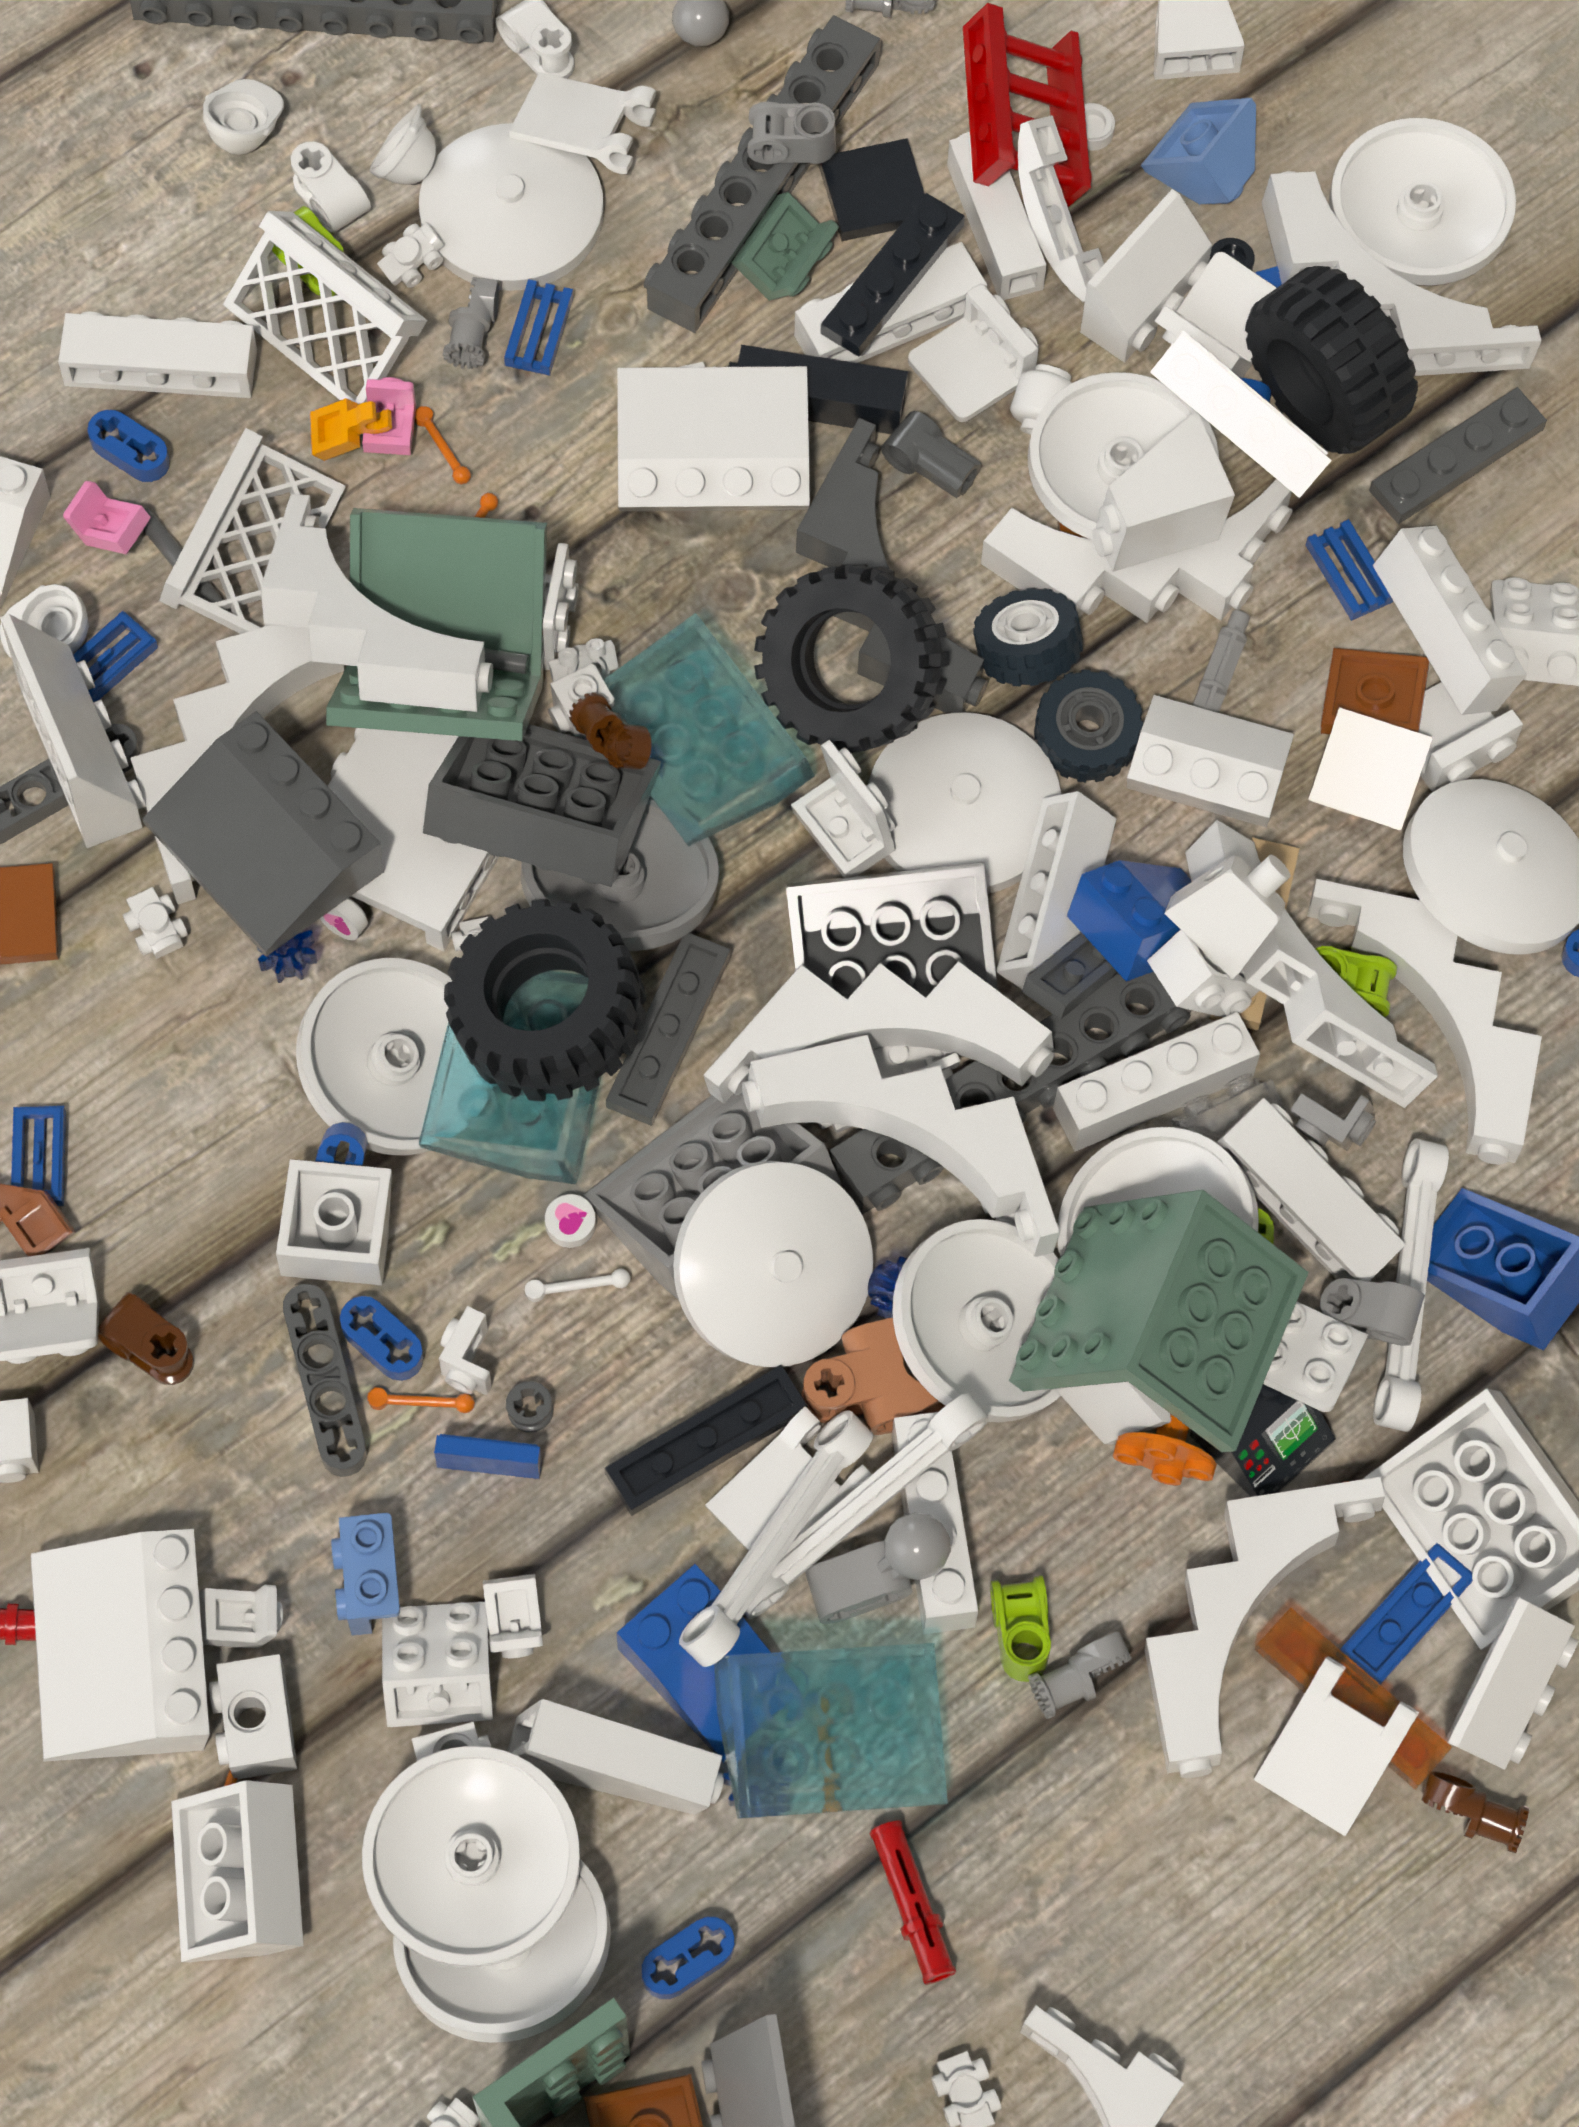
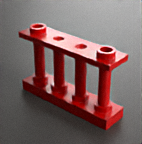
M987 3L963 26L973 182L989 187L1009 169L1019 171L1018 151H1015L1013 145L1012 131L1019 133L1022 123L1035 120V118L1012 111L1009 92L1049 105L1050 116H1053L1068 159L1053 167L1067 207H1069L1091 188L1092 173L1089 169L1079 33L1071 30L1052 48H1048L1007 34L1004 28L1003 7ZM1006 54L1046 66L1048 85L1010 73L1007 67Z

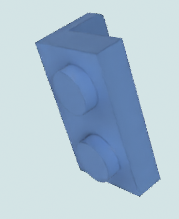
M389 1513L339 1518L340 1538L331 1539L334 1570L343 1569L344 1588L335 1589L338 1620L348 1621L352 1636L373 1634L372 1619L397 1617L400 1614L393 1524Z

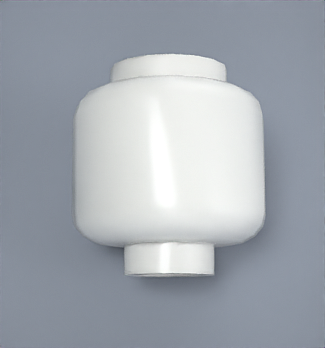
M1038 364L1035 370L1025 371L1021 375L1010 406L1013 417L1022 423L1021 431L1031 435L1035 421L1046 403L1056 393L1072 383L1070 382L1071 375L1054 366Z

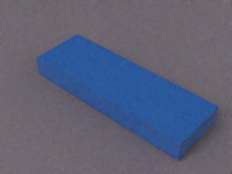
M1438 1543L1428 1551V1556L1433 1562L1440 1558L1462 1576L1452 1588L1455 1595L1459 1597L1472 1583L1473 1573ZM1427 1558L1423 1562L1419 1561L1335 1655L1336 1659L1374 1692L1452 1605L1451 1601L1454 1597L1449 1591L1443 1596L1427 1573L1426 1569L1431 1565Z

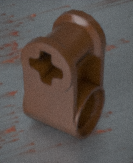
M126 1292L99 1324L98 1340L114 1354L126 1361H130L157 1382L164 1385H175L183 1382L191 1374L194 1358L191 1350L188 1348L184 1333L157 1314L153 1308L136 1295ZM176 1351V1354H175L173 1357H170V1356H169V1355H172V1354ZM163 1352L166 1353V1354H164L163 1356H161V1357L159 1358V1355H160L161 1353H163Z

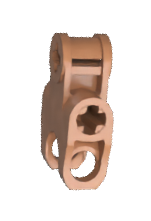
M893 1318L863 1324L845 1332L841 1338L846 1354L821 1359L813 1363L806 1371L803 1381L804 1387L801 1393L808 1406V1410L821 1423H828L841 1412L850 1410L856 1416L864 1414L868 1429L873 1435L892 1433L894 1418L939 1412L945 1407L944 1404L933 1397L919 1381L911 1377L906 1371L903 1364L904 1357L895 1334ZM828 1385L831 1392H836V1396L828 1397L825 1390H819L820 1386Z

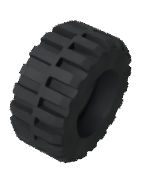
M1329 266L1306 267L1253 305L1245 326V331L1248 333L1246 337L1247 349L1252 353L1251 362L1254 369L1259 372L1262 378L1261 382L1271 389L1272 397L1276 401L1274 404L1282 414L1285 413L1297 427L1316 443L1323 445L1326 451L1338 454L1356 453L1411 413L1418 391V381L1414 379L1416 369L1414 362L1408 357L1407 352L1409 349L1404 338L1399 337L1395 330L1397 326L1391 317H1387L1380 308L1381 304L1373 295L1369 296L1364 291V286L1357 280L1348 279L1345 272L1339 269H1331Z
M849 564L823 568L821 571L810 572L798 578L795 586L784 588L775 598L778 603L777 607L766 611L761 624L767 627L765 635L756 636L754 651L762 652V664L754 665L756 680L765 678L768 690L761 693V696L767 707L775 705L780 713L776 716V721L784 729H796L798 731L796 738L807 745L815 743L822 745L830 740L838 751L845 747L850 753L866 751L893 743L894 740L907 736L917 729L916 723L921 719L928 718L936 707L932 700L935 695L943 693L947 679L940 677L942 667L949 665V651H942L940 638L946 637L947 634L943 622L936 624L931 615L936 610L928 597L920 598L916 594L918 586L908 578L898 579L895 577V571L884 567H868V564ZM843 612L861 613L870 618L884 634L890 650V672L884 688L875 698L861 704L844 703L831 695L821 683L814 664V646L820 629L829 618Z
M548 899L531 901L532 907L522 909L518 903L505 908L506 915L497 920L493 916L488 917L479 924L482 931L476 937L469 934L459 946L463 956L461 958L455 956L447 971L452 982H447L444 986V1001L448 1006L446 1016L449 1026L471 1065L475 1066L479 1075L489 1084H497L501 1092L510 1096L517 1097L523 1090L528 1101L543 1102L546 1100V1094H554L559 1101L573 1098L572 1090L583 1086L586 1092L600 1085L597 1079L607 1072L610 1076H613L623 1066L619 1058L623 1053L627 1055L632 1054L639 1042L634 1030L640 1031L644 1028L646 1012L642 1005L646 1002L645 987L639 977L640 973L621 935L612 924H605L602 915L590 908L584 909L581 913L575 902L560 900L558 906L555 907L551 906ZM554 970L573 971L588 978V987L581 1004L561 1023L536 1031L519 1030L503 1023L504 1013L510 998L530 978Z

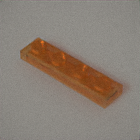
M1291 1607L1255 1647L1256 1652L1303 1693L1307 1691L1325 1658L1329 1656L1344 1665L1346 1669L1333 1688L1332 1695L1382 1726L1387 1725L1400 1703L1399 1700ZM1416 1717L1389 1762L1388 1767L1416 1790L1430 1775V1772L1450 1752L1452 1746L1421 1719Z

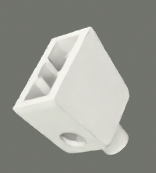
M1158 0L1155 23V80L1240 73L1244 41L1228 0Z
M1234 855L1171 896L1164 914L1233 980L1280 920L1285 902L1275 891L1291 875L1282 861L1274 855H1269L1254 870L1239 856Z

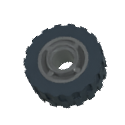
M1091 669L1081 670L1080 673L1075 674L1070 672L1065 674L1063 679L1055 680L1050 685L1049 691L1047 693L1044 692L1035 719L1034 740H1037L1038 745L1049 758L1054 769L1060 772V776L1067 779L1068 777L1077 779V782L1086 783L1087 780L1100 782L1104 781L1108 776L1114 777L1119 774L1121 768L1127 767L1132 761L1143 727V721H1141L1143 712L1141 704H1138L1136 701V695L1133 690H1129L1124 685L1125 682L1118 677L1115 679L1109 676V673L1100 671V673L1091 672ZM1089 720L1096 723L1100 729L1095 732H1086L1079 728L1077 723Z

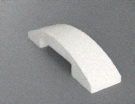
M1053 116L1030 120L1020 125L1018 139V169L1026 212L1035 237L1051 267L1068 289L1082 302H1085L1087 283L1104 265L1099 248L1083 252L1053 167L1068 160Z

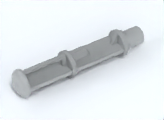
M1239 610L1232 611L1227 626L1222 627L1192 706L1219 713L1241 652L1247 641L1245 631L1250 620V616L1247 613Z

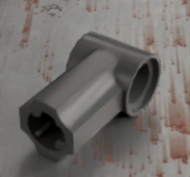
M917 411L910 412L881 446L884 458L895 469L909 475L916 471L955 498L963 496L969 490L981 468L980 461L943 438L942 432L936 423L928 416Z

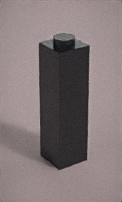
M741 345L738 362H729L728 367L807 366L808 421L854 428L857 420L861 418L876 425V432L892 434L902 421L907 394L908 371L748 345Z

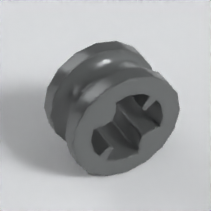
M534 1381L522 1382L515 1385L509 1391L506 1398V1410L511 1423L518 1430L526 1433L538 1432L550 1423L553 1417L552 1398L549 1391L542 1384ZM527 1396H533L536 1404L540 1400L544 1403L536 1407L537 1415L533 1417H526L524 1410L519 1414L515 1410L523 1406V1398Z

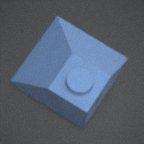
M1252 98L1190 103L1141 164V167L1147 174L1199 205L1227 204L1234 201L1241 195L1244 189L1243 185L1255 171V102Z

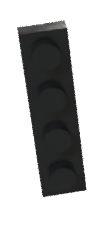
M926 193L822 321L820 334L860 357L964 227L965 215Z
M782 1365L606 1466L604 1468L605 1475L630 1515L633 1516L783 1428L805 1406L808 1408Z

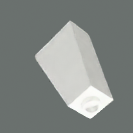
M545 1699L539 1700L517 1716L507 1752L532 1763L552 1780L693 1815L709 1808L710 1803L715 1804L724 1783V1773L718 1772L722 1759L721 1755Z

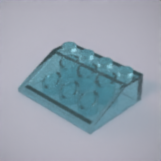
M696 613L603 679L614 697L615 704L612 707V711L619 713L629 724L641 725L648 729L651 736L650 758L661 761L660 770L650 796L688 847L778 804L815 777L806 756Z
M555 971L544 972L530 978L510 998L504 1013L503 1023L512 1028L525 1031L547 1029L561 1023L581 1004L588 987V978L581 974ZM448 1022L418 1144L421 1148L524 1178L577 1184L599 1086L586 1092L584 1086L572 1090L573 1098L559 1101L554 1094H546V1100L543 1102L528 1101L523 1090L517 1097L510 1096L501 1092L497 1084H489L479 1075L475 1066L471 1065Z
M935 1643L728 1655L714 1664L717 1715L737 1819L948 1804Z

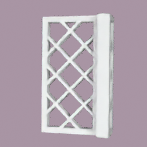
M268 211L259 226L265 232L223 305L247 325H253L254 331L339 400L347 398L357 404L367 402V380L386 378L409 337L419 336L428 320L293 212ZM276 245L284 251L287 272L270 275L267 257L273 246ZM297 263H299L304 268L298 269ZM311 273L318 279L321 299L304 302L300 276ZM288 278L293 305L276 308L272 281ZM260 284L265 310L254 313L241 302L250 286ZM331 290L335 292L337 296H332ZM346 301L352 306L355 326L343 329L337 328L333 303ZM322 305L326 332L309 335L305 309ZM294 311L298 338L287 340L280 334L277 314ZM266 317L267 323L263 321L261 318ZM365 317L372 323L366 324ZM379 328L392 339L382 355L371 357L367 330ZM356 333L360 360L343 363L339 336ZM328 338L332 365L320 367L314 362L311 342ZM299 344V345H300V350H299L297 347H295L294 345ZM362 366L364 386L358 396L348 390L344 369ZM332 371H333L334 377H332V376H331L329 373H327V372H332Z
M245 428L169 574L159 600L174 609H177L179 604L240 634L261 628L244 619L240 605L262 600L261 584L263 575L259 567L268 565L271 554L256 558L248 537L271 531L275 542L283 517L275 519L267 498L289 492L290 494H300V489L311 486L330 494L325 506L311 509V515L318 516L319 528H326L346 487L261 444L263 436ZM264 461L280 469L286 483L263 489L257 473L261 463ZM252 483L255 492L246 494ZM259 501L267 522L244 528L237 511L239 506ZM232 522L235 530L226 532ZM239 539L247 560L224 566L217 550L219 545ZM211 561H213L215 569L206 571ZM251 569L258 591L236 597L228 575ZM219 578L227 599L210 603L194 594L200 583ZM231 608L232 613L226 611V609Z

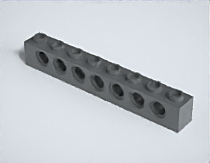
M130 0L134 20H142L153 24L174 22L189 23L194 26H235L239 29L269 28L280 29L285 32L301 30L325 32L331 35L349 33L371 35L377 38L397 36L412 37L424 41L444 39L460 40L464 43H493L498 0Z
M833 15L823 30L820 28L815 30L809 40L807 53L802 61L792 63L787 71L784 86L779 94H772L766 102L783 104L816 102L824 104L834 113L835 127H837L879 66L881 38ZM769 115L766 117V121H771ZM751 127L743 134L738 145V153L732 162L725 161L720 167L715 178V186L709 195L703 194L697 200L692 210L691 221L684 230L680 228L674 233L668 246V254L662 263L653 264L644 281V288L647 289V309L693 333H696L738 272L732 261L779 194L786 192L791 194L811 165V163L761 164L753 161L747 153L748 142L752 140L753 128ZM767 145L768 151L771 150V145ZM764 169V170H767V171H765V172H757V171H754V170ZM733 203H742V204H744V205L734 206V205H731V204H733ZM709 237H720L721 239H718V240H710V239H707V238H709ZM685 271H696V272H698V273H696V274H685V273H683V272H685Z
M1154 972L1127 982L1120 974H1117L1064 1018L1059 1019L1052 1014L1040 1021L1041 1024L1052 1031L1054 1047L1052 1052L1065 1056L1069 1061L1068 1063L1061 1066L1050 1064L1040 1076L1035 1077L1031 1075L1025 1082L1028 1086L1021 1091H1013L1003 1084L1005 1080L1010 1078L989 1066L975 1061L945 1079L954 1108L957 1110L962 1109L964 1105L969 1103L983 1104L1014 1097L1023 1123L1027 1118L1026 1114L1040 1105L1044 1109L1054 1105L1057 1087L1107 1067L1110 1062L1122 1055L1128 1058L1138 1054L1149 1044V1038L1162 1030H1165L1166 1033H1171L1183 1026L1189 1020L1191 1010L1176 1007ZM1138 1003L1147 1007L1150 1012L1146 1015H1135L1126 1006ZM1092 1028H1099L1104 1030L1109 1035V1038L1094 1040L1086 1034V1031ZM867 1129L861 1130L833 1147L829 1153L842 1188L854 1200L862 1215L874 1207L877 1211L886 1209L901 1197L902 1190L915 1182L919 1185L926 1184L936 1178L944 1169L941 1164L919 1150L894 1138ZM885 1154H894L900 1157L903 1163L898 1167L888 1168L883 1166L878 1159Z

